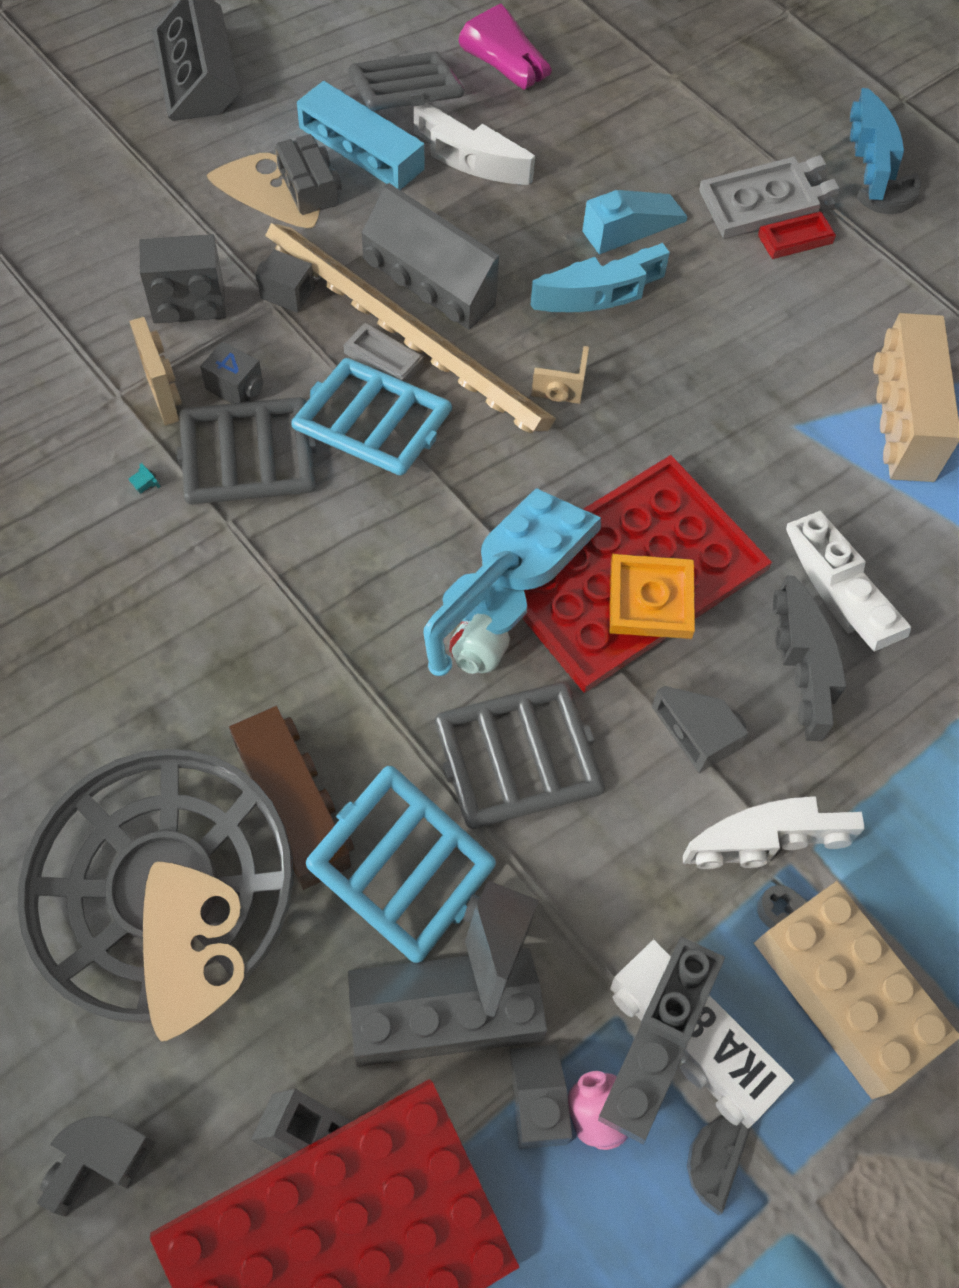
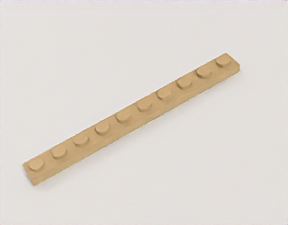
M273 223L270 224L265 236L277 244L275 247L277 251L311 263L313 276L324 278L327 281L325 284L327 288L339 295L344 296L346 294L353 299L351 305L365 314L372 313L379 318L377 324L391 333L398 332L405 337L404 344L420 353H423V351L432 357L430 362L435 367L444 372L451 371L460 377L458 383L472 392L479 391L487 397L485 402L490 407L502 413L506 411L515 417L513 422L520 429L528 433L549 431L556 419L551 414L294 229Z

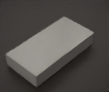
M366 322L343 345L344 354L364 365L404 382H408L424 365V356Z

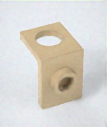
M583 347L579 374L535 368L531 396L550 399L556 402L565 401L580 404L589 347Z

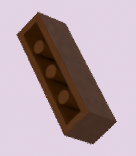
M276 705L229 726V730L250 778L259 785L272 801L283 821L293 854V870L302 889L305 890L322 882L307 868L306 860L335 826L331 814L335 813L336 809L326 788L318 791L312 779L318 776L311 756L308 752L301 755L295 742L301 739L292 718L283 719ZM350 836L328 861L340 873L351 868L349 852L355 850Z

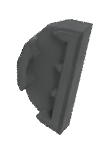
M915 173L888 181L883 200L869 199V187L859 190L857 199L865 207L875 212L884 214L902 213L910 209L917 201L921 180L918 174Z
M726 1118L715 1119L698 1132L689 1147L687 1160L691 1187L702 1204L718 1216L723 1213L751 1127L747 1128L742 1122L736 1126Z

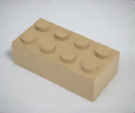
M899 313L893 327L887 329L884 347L881 352L876 353L873 363L874 374H878L879 377L876 399L877 403L882 404L880 432L885 434L886 439L883 461L884 464L889 466L891 480L935 482L959 443V418L944 316Z
M835 881L754 942V945L871 1099L891 1094L959 1039V1033L838 881Z

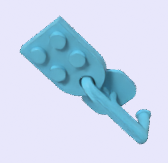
M537 488L533 490L485 538L481 547L482 567L476 573L461 576L444 593L443 606L432 615L425 625L423 634L430 672L435 676H444L451 670L452 659L446 654L444 638L461 621H472L474 615L485 614L492 619V622L486 628L488 631L498 635L511 630L527 613L524 590L537 588L551 581L601 529V517Z

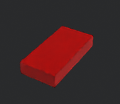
M821 211L760 226L758 232L761 242L772 259L833 244L836 237L835 232Z

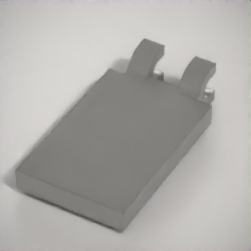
M819 155L801 163H798L794 156L700 181L699 191L722 238L725 239L759 230L760 226L819 212V209H832L835 207V201L831 195L838 194L840 188L835 179L822 183V178L818 171L825 170L826 163L822 156Z

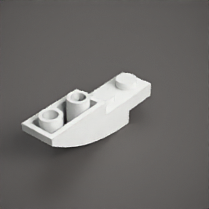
M428 103L414 106V134L431 143V156L462 172L493 181L529 185L533 182L535 155L525 148L520 147L484 124H481L473 131Z
M821 511L787 524L786 530L807 575L847 634L856 630L874 652L909 637L910 624L864 574L866 561Z
M816 796L768 802L731 815L706 829L689 843L683 854V864H697L699 869H715L723 866V863H740V866L744 868H757L770 862L779 850V845L785 850L802 849L807 847L808 844H824L828 849L845 848L850 846L865 829L862 812L818 813Z

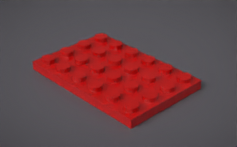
M669 455L583 508V510L601 517V529L551 581L540 587L524 590L527 613L522 619L579 688L586 693L668 638L610 633V578L613 554L694 560V619L767 572L772 562L676 459Z
M430 1079L150 1232L149 1237L172 1288H487L520 1268L440 1096Z

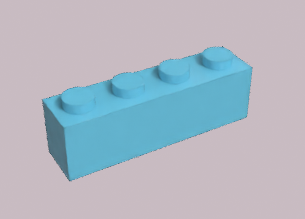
M322 81L297 101L300 129L311 134L314 138L384 183H390L401 190L425 170L423 142L327 82Z

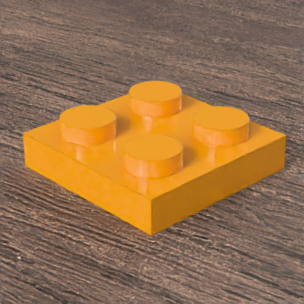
M613 554L610 578V633L692 639L695 632L694 560Z

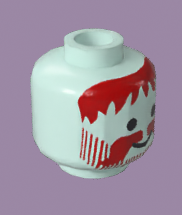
M475 614L472 621H461L450 640L449 649L452 657L456 660L457 666L467 673L482 674L493 671L500 663L509 646L510 637L508 632L496 635L486 629L492 622V619L485 614Z

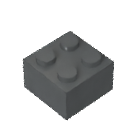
M214 234L139 239L140 276L153 323L226 318L224 282Z

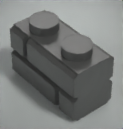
M311 134L297 137L295 141L289 139L278 142L275 146L277 166L299 213L305 215L317 211L318 208L324 210L337 206L338 190L342 189V184L337 169L330 170L329 168L330 159L326 147H319L314 136Z

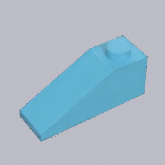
M615 190L586 202L582 232L598 254H602L687 221L688 216L671 194Z

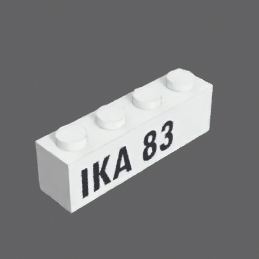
M654 939L614 977L610 988L615 993L612 998L616 1005L629 1017L636 1015L641 1021L671 958ZM709 995L682 1057L680 1068L692 1084L700 1089L705 1086L718 1100L716 1107L729 1122L736 1126L742 1122L748 1129L794 1082V1079Z

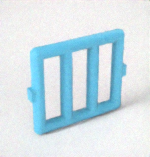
M344 358L323 383L317 381L311 388L310 399L292 419L291 425L296 431L396 475H404L422 450L432 447L436 441V431L452 411V403L447 399L353 359ZM349 374L367 382L331 428L312 421ZM382 388L400 396L364 443L345 435ZM414 402L433 410L398 458L378 450Z
M386 766L354 804L351 801L348 802L337 814L336 817L339 821L306 860V866L409 960L419 963L425 959L452 922L455 924L460 923L467 909L466 904L495 868L496 861L487 850L393 766ZM392 788L410 806L348 880L328 861L386 792ZM424 817L442 836L388 904L381 910L362 892ZM457 847L475 865L415 940L396 922L454 848Z

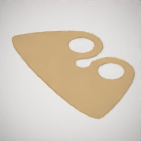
M258 153L246 156L218 167L207 174L208 180L217 188L266 215L303 228H313L317 222L320 208L315 212L305 215L299 213L284 179H282L281 186H271L270 182L281 176L278 166L270 174H261L256 170V164L263 159L273 160L277 164V158L274 154Z
M155 862L150 869L146 882L143 911V956L146 995L151 1023L160 1041H168L184 1033L222 1006L239 989L244 979L245 968L242 956L237 949L229 944H211L200 952L194 951L191 947V941L197 935H203L206 938L220 937L227 934L236 925L241 908L237 893L232 887L210 875L166 862ZM221 896L228 901L230 914L222 924L210 926L202 920L201 907L207 899ZM224 955L233 962V975L226 984L213 986L205 979L204 967L212 957Z

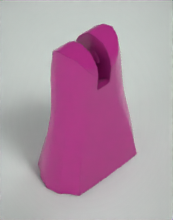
M502 3L467 21L460 32L458 41L463 51L492 65L523 90L534 85L535 81L539 82L545 79L552 72L549 63L526 37L516 20Z

